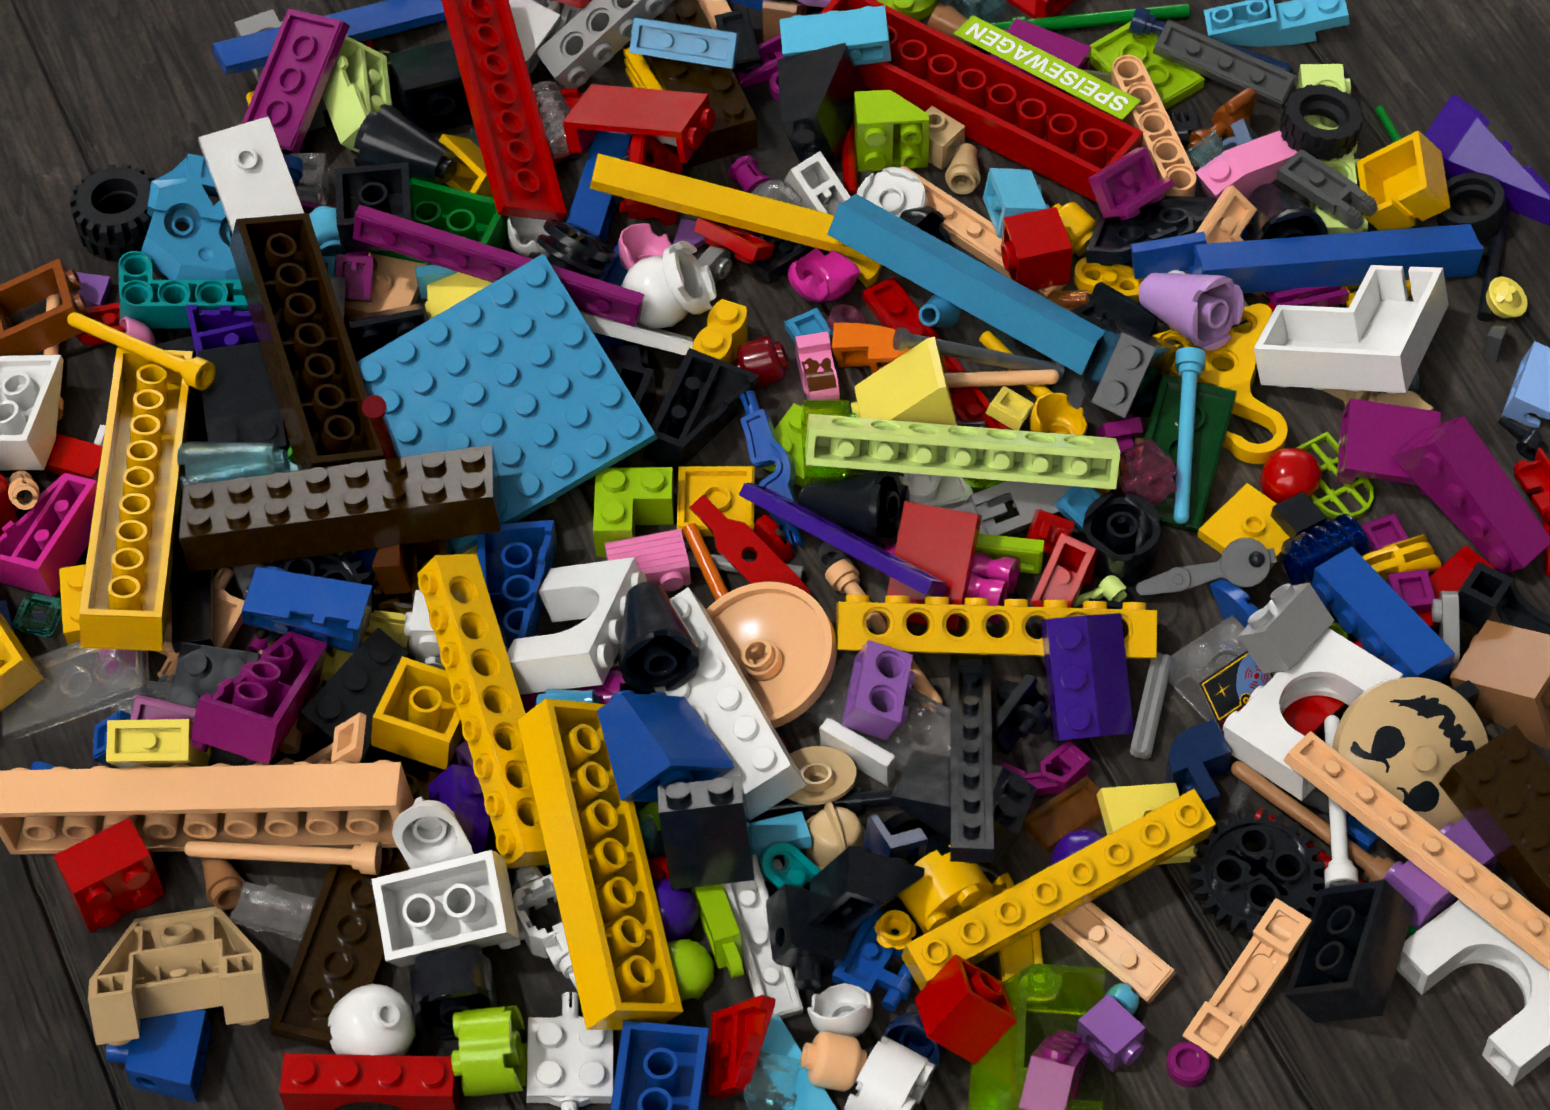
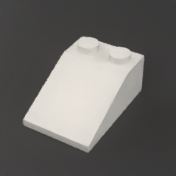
M61 355L0 356V470L45 469L56 440L64 362Z

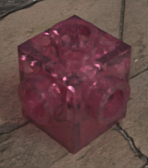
M1151 439L1121 452L1119 465L1123 475L1119 476L1118 480L1125 495L1126 493L1138 495L1154 505L1165 500L1167 495L1177 491L1173 477L1177 475L1175 465L1168 454L1164 455L1163 451Z

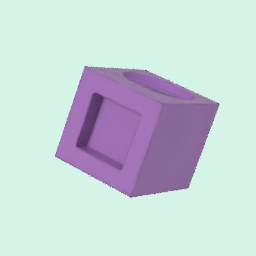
M1107 994L1078 1020L1077 1034L1082 1036L1081 1042L1090 1044L1089 1051L1112 1073L1123 1063L1126 1066L1132 1064L1144 1050L1145 1027L1110 994Z

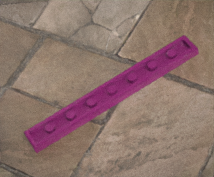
M360 204L355 212L353 239L492 283L533 260ZM551 265L578 310L631 327H637L644 300L643 293Z

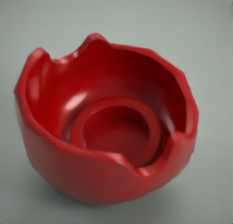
M1283 448L1275 451L1266 460L1262 468L1259 484L1262 493L1279 504L1301 492L1311 497L1319 488L1322 472L1317 459L1305 449Z

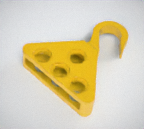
M1262 303L1244 307L1241 319L1249 322L1231 327L1228 335L1232 337L1224 346L1212 351L1200 348L1206 352V367L1201 372V376L1197 378V382L1237 391L1232 414L1260 424L1269 429L1273 434V438L1270 441L1256 444L1248 442L1242 436L1227 431L1223 447L1228 449L1237 459L1251 464H1264L1275 451L1285 448L1288 432L1287 423L1278 411L1254 398L1251 393L1258 369L1254 347L1272 315L1270 307ZM1174 329L1152 335L1165 342L1177 340L1180 343L1174 346L1178 348H1199ZM1174 360L1168 375L1182 378L1178 375Z

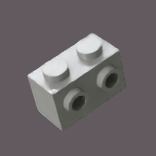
M1287 583L1275 589L1270 595V602L1248 618L1247 622L1249 624L1238 635L1263 674L1290 670L1335 621L1310 583L1293 586Z

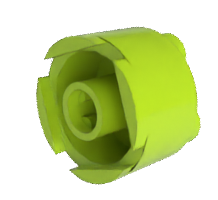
M514 1005L464 1010L463 1012L454 1013L453 1030L455 1037L459 1038V1050L452 1051V1068L455 1076H462L464 1095L474 1097L523 1091L522 1086L527 1084V1043L521 1042L520 1034L517 1031L524 1030L519 1008Z

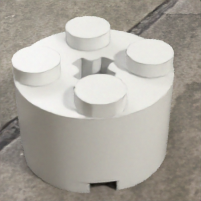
M883 1035L881 1042L878 1041L856 1080L858 1082L856 1096L850 1093L844 1110H913L915 1103L920 1104L930 1085L931 1081L929 1079L936 1065L931 1063L930 1059Z

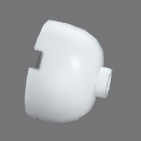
M369 984L351 990L334 1005L328 1018V1027L331 1025L330 1032L333 1038L330 1040V1043L336 1054L404 1056L415 1037L416 1025L411 1005L401 993L385 985Z

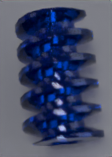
M1341 514L1335 520H1328L1322 526L1313 527L1308 533L1302 532L1295 539L1289 538L1284 541L1281 547L1283 566L1294 585L1304 584L1305 577L1309 581H1313L1314 569L1351 546L1361 556L1370 553V541L1366 532L1355 518L1349 514Z

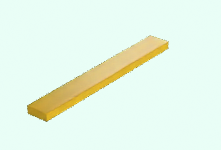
M598 153L589 189L818 249L833 250L845 256L873 262V259L827 235L835 215Z

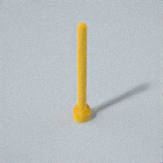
M72 312L67 317L68 324L74 328L180 373L184 382L195 389L203 391L214 380L216 370L214 364L200 357L186 360L77 312Z

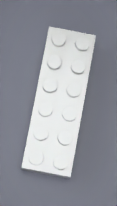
M688 587L670 598L698 645L700 655L698 660L699 668L689 682L677 689L666 691L665 686L654 687L656 692H665L667 696L685 697L730 757L734 769L722 777L741 776L751 821L807 784L706 609Z

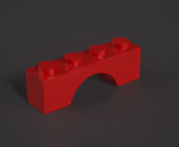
M284 1053L279 1094L285 1110H334L339 1106L356 1102L383 1103L403 1110H458L461 1077L454 1075L452 1057Z

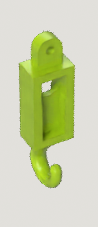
M722 884L693 887L694 895L697 899L696 904L699 906V917L718 969L727 967L731 979L744 976L742 962L745 961L741 933Z

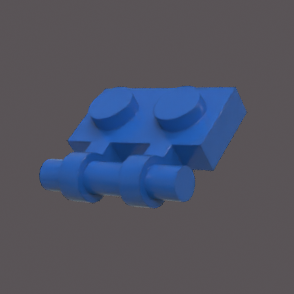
M879 912L861 924L847 948L843 963L834 970L832 982L837 985L847 983L861 987L869 992L871 996L878 986L887 992L881 1005L888 1011L895 1012L900 1002L906 1001L913 990L911 983L914 978L905 963H903L897 975L887 971L894 956L902 959L903 950H896L895 948L886 949L878 943V933L875 932V924L883 915V913ZM893 929L891 932L896 935L899 933V930Z

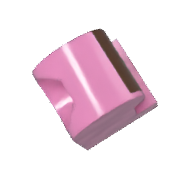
M828 331L796 336V362L809 406L840 401L838 378L831 353Z

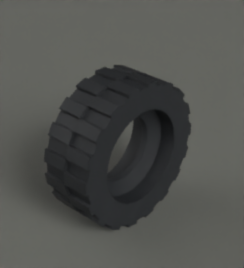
M1310 84L1303 88L1299 87L1295 89L1293 94L1291 93L1285 103L1279 125V131L1282 132L1281 137L1283 141L1288 143L1291 149L1297 152L1304 150L1317 159L1330 161L1334 158H1343V155H1348L1352 152L1353 147L1355 148L1363 125L1362 108H1359V103L1355 99L1353 100L1350 94L1338 90L1339 88L1333 86ZM1304 116H1324L1334 121L1339 127L1333 130L1317 128L1309 124L1304 119Z

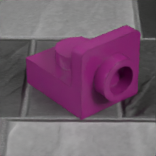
M368 251L347 253L346 255L336 254L335 277L346 278L345 301L372 302L374 270H377V261L373 256H369Z

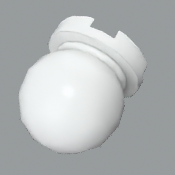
M679 241L664 250L663 256L643 258L628 270L621 287L644 294L640 320L638 322L641 326L651 329L673 327L684 319L688 312L699 315L712 309L710 301L717 296L713 276L708 265L700 266L693 255L698 250L689 242Z

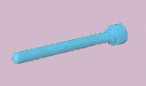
M1195 347L1180 348L1176 351L1175 368L1178 370V375L1182 377L1174 500V520L1178 524H1185L1189 519L1197 378L1201 376V372L1206 367V352Z

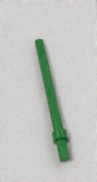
M1188 3L1145 7V9L1150 10V14L1156 16V20L1190 16ZM1136 8L1026 19L1025 16L1011 17L1010 21L990 24L1001 30H1008L1014 20L1018 18L1049 31L1125 24L1132 21Z

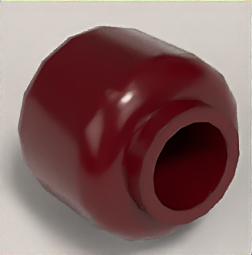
M769 336L741 344L737 350L738 359L732 361V365L759 375L756 389L781 382L785 378V370L790 369L789 360L782 342H775Z

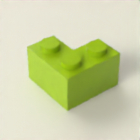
M673 467L607 468L595 475L593 535L596 557H606V542L635 537L636 525H674L675 492Z

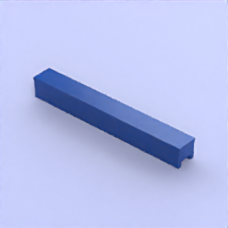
M1471 224L1196 244L1193 249L1196 256L1194 265L1189 266L1188 273L1229 277L1233 279L1234 284L1240 286L1243 294L1284 291L1295 288L1361 285L1371 265L1403 266L1405 281L1410 280L1408 273L1410 267L1443 268L1445 278L1475 276L1484 247L1480 245Z

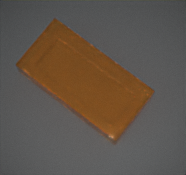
M1085 776L1026 815L1023 826L1049 853L1054 850L1060 839L1067 833L1085 829L1102 818L1096 795L1100 789L1088 776Z

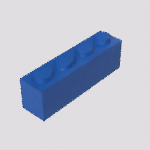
M1352 546L1314 569L1312 588L1325 607L1337 618L1340 627L1346 633H1351L1362 644L1365 651L1402 673L1403 678L1420 677L1440 682L1450 676L1455 652Z

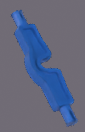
M746 391V394L742 393L740 395L746 416L742 417L740 421L746 437L750 461L756 468L776 464L775 471L761 480L759 485H763L798 504L793 488L796 479L793 459L788 451L779 444L770 415L764 409H760L755 391ZM770 512L772 520L777 523L778 529L784 531L786 540L790 542L792 549L798 548L797 545L803 546L804 541L802 540L799 527Z

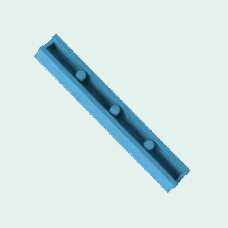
M857 194L845 202L839 203L827 235L1080 375L1092 363L1105 330Z

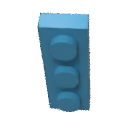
M634 17L629 53L735 69L740 33Z

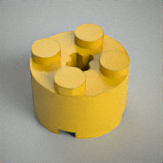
M935 850L914 864L925 868L924 876L900 895L899 899L922 932L926 934L994 896L992 895V884L977 863L950 862V852L941 855L938 850Z

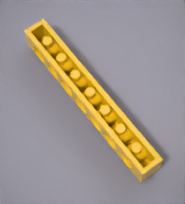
M477 554L435 555L417 573L418 585L421 593L424 595L429 612V623L435 632L439 645L440 660L446 669L450 682L451 697L457 706L462 722V733L468 742L473 759V770L479 779L485 799V810L490 816L494 829L497 850L505 857L507 869L547 865L549 860L518 725V719L526 713Z
M848 594L846 595V602L839 601L836 603L837 651L859 652L865 643L871 640L906 653L1044 657L1042 637L1034 639L1026 632V622L1030 617H1037L1044 621L1046 619L1084 615L1121 614L1126 659L1150 660L1155 659L1157 655V610H1146V603L1123 602L1122 609H1107V602L1083 601V608H1067L1068 601L1044 600V607H1028L1027 599H1004V606H988V598H965L964 605H950L949 597H925V604L909 603V596H885V603L869 602L870 595ZM877 612L885 616L887 629L883 634L876 635L868 630L866 620L869 614ZM910 614H920L925 618L927 629L923 635L915 636L907 630L906 620ZM950 615H959L965 620L966 631L961 637L952 636L947 631L946 621ZM990 616H998L1005 622L1006 630L1002 637L994 638L988 634L986 622Z
M1192 789L907 943L901 958L922 991L955 954L973 965L1208 838L1216 823L1195 789Z

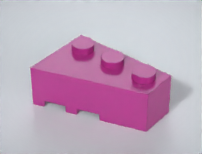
M64 473L39 495L36 505L16 523L10 520L2 527L4 534L0 536V583L55 597L60 589L59 568L75 566L89 545L98 483L96 480Z

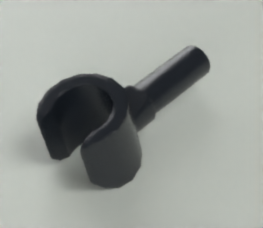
M1502 416L1498 423L1520 440L1516 445L1518 453L1526 459H1534L1537 449L1541 448V433L1536 429H1530L1526 432L1507 417Z

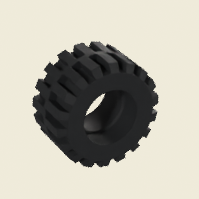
M115 164L108 165V169L101 170L98 168L93 171V175L84 176L81 179L82 185H76L73 189L74 196L70 197V209L82 245L87 247L88 252L96 255L99 253L100 258L105 260L114 257L115 261H119L122 255L127 252H141L152 219L147 214L151 182L155 180L150 173L145 174L144 169L140 167L132 169L131 165L123 164L122 167H116Z

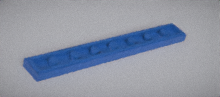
M386 0L324 16L346 22L350 26L346 36L358 42L446 20L441 0ZM280 27L213 43L212 52L225 75L265 66Z

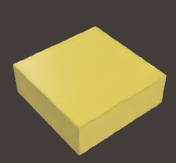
M1003 386L990 403L985 414L1012 430H1020L1030 416L1034 403Z

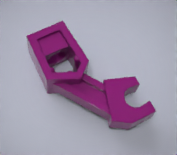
M1068 740L1040 761L1039 772L1026 774V771L1007 763H1003L1000 766L1022 776L1028 783L1038 788L1035 796L1056 794L1064 797L1089 774L1091 759ZM1058 769L1063 773V775L1061 777L1053 774L1052 772Z

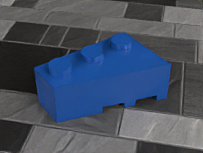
M272 566L267 568L256 567L242 608L243 623L284 635L292 631L328 643L327 647L354 653L362 645L372 613V585L292 573Z

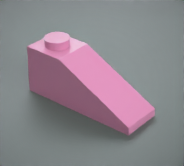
M1276 131L1225 150L1197 170L1196 175L1204 194L1208 198H1216L1218 200L1226 187L1234 185L1249 199L1256 188L1276 180L1277 170L1292 158L1297 151L1291 149L1288 143L1283 141L1281 131Z

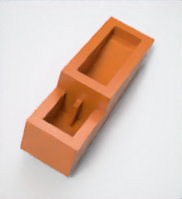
M834 323L832 350L839 367L870 366L874 374L879 370V367L886 366L910 349L906 348L904 351H899L893 348L895 329L863 323ZM940 355L944 373H948L945 358L943 355Z

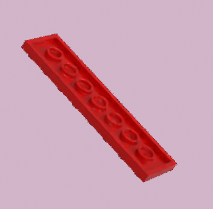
M441 0L497 214L540 220L553 218L562 221L567 215L509 0Z

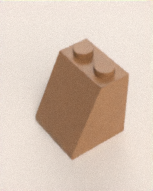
M1487 620L1480 632L1472 638L1470 647L1460 662L1454 665L1449 677L1451 684L1456 688L1470 680L1479 690L1474 708L1476 713L1506 729L1516 724L1530 742L1550 751V635Z

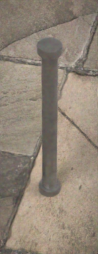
M899 327L893 337V348L899 351H904L906 348L912 349L930 337L911 334L908 329ZM935 339L939 355L1013 370L1053 369L1059 373V381L1064 374V365L1055 360L1049 362Z

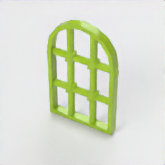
M1328 432L1296 447L1305 450L1312 448L1325 463L1320 466L1321 472L1328 469L1337 477V467L1335 465L1338 464V457L1334 459L1328 458L1317 445L1326 440L1336 453L1339 454V444ZM1358 477L1352 485L1343 484V487L1335 491L1330 489L1321 479L1319 486L1327 495L1320 499L1314 494L1309 497L1327 517L1338 521H1351L1361 518L1369 511L1373 503L1374 491L1368 478ZM1362 483L1365 485L1369 492L1368 502L1362 498L1354 487ZM1345 492L1351 493L1363 508L1350 513L1337 496ZM1328 501L1334 502L1342 513L1329 510L1323 504Z

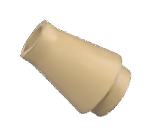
M963 143L957 147L956 154L945 173V180L949 188L957 194L971 193L981 180L977 161V149L969 143Z

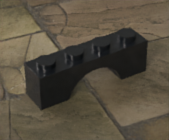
M1477 562L1459 589V618L1482 629L1487 620L1550 635V616L1535 608L1522 596L1515 580L1481 562Z

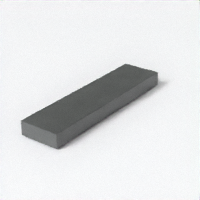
M1169 19L1153 49L1154 54L1241 92L1247 88H1253L1258 93V100L1280 110L1296 78V75Z

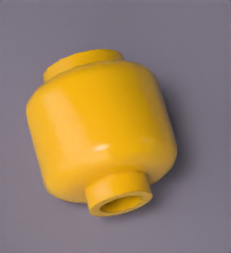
M1070 202L1063 206L1059 203L1054 205L1053 207H1057L1071 242L1073 248L1072 255L1077 254L1080 256L1084 254L1096 227V220L1075 202Z

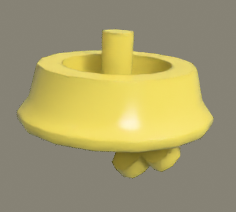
M1503 276L1497 277L1490 282L1486 293V301L1494 314L1500 318L1508 319L1520 317L1526 312L1528 305L1527 297L1517 282Z

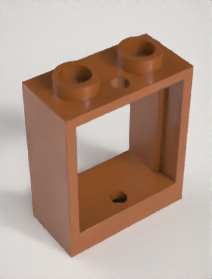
M60 258L0 285V356L34 355L84 332L70 326L67 322V317L70 313L77 312L85 316L89 313V309L81 293H78V290L82 289V284L74 269L67 270ZM60 292L62 305L16 326H12L10 314Z

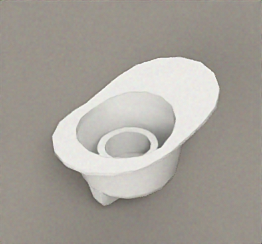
M420 796L415 799L413 806L399 814L393 823L392 836L410 869L474 854L470 842L456 820L454 812L442 802L424 800Z

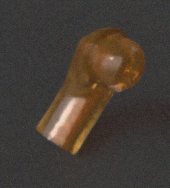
M1087 290L1052 291L1046 299L1066 310L1076 309L1087 303Z

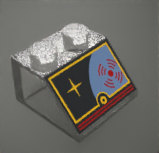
M1233 615L1171 655L1168 682L1206 722L1214 719L1221 733H1224L1223 725L1228 716L1234 711L1239 712L1248 703L1253 691L1258 686L1262 685L1264 687L1274 676L1273 672L1263 674L1238 637L1245 627Z

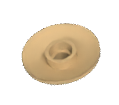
M811 746L796 750L790 754L807 784L787 797L794 802L806 805H821L833 802L845 796L856 782L857 771L855 763L850 756L841 750L827 746Z

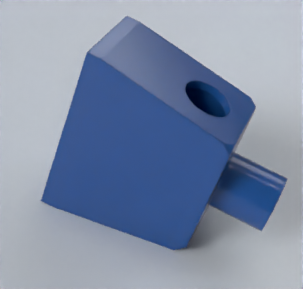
M193 1010L140 1019V1038L133 1039L120 1046H112L107 1043V1062L126 1063L125 1072L131 1086L136 1089L197 1103L213 1030L206 1010Z

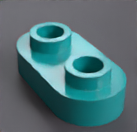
M777 841L770 843L762 850L759 857L761 873L778 890L784 884L803 888L806 883L810 882L821 871L794 845L786 842ZM781 854L785 858V865L783 868L776 870L773 866V859Z

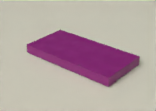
M288 8L242 124L269 116L281 151L298 155L350 26L342 20Z

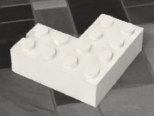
M1371 265L1349 308L1277 305L1254 347L1260 384L1281 388L1305 387L1317 390L1341 389L1353 392L1406 393L1449 305L1443 268H1409L1408 273L1413 301L1408 299L1403 266Z

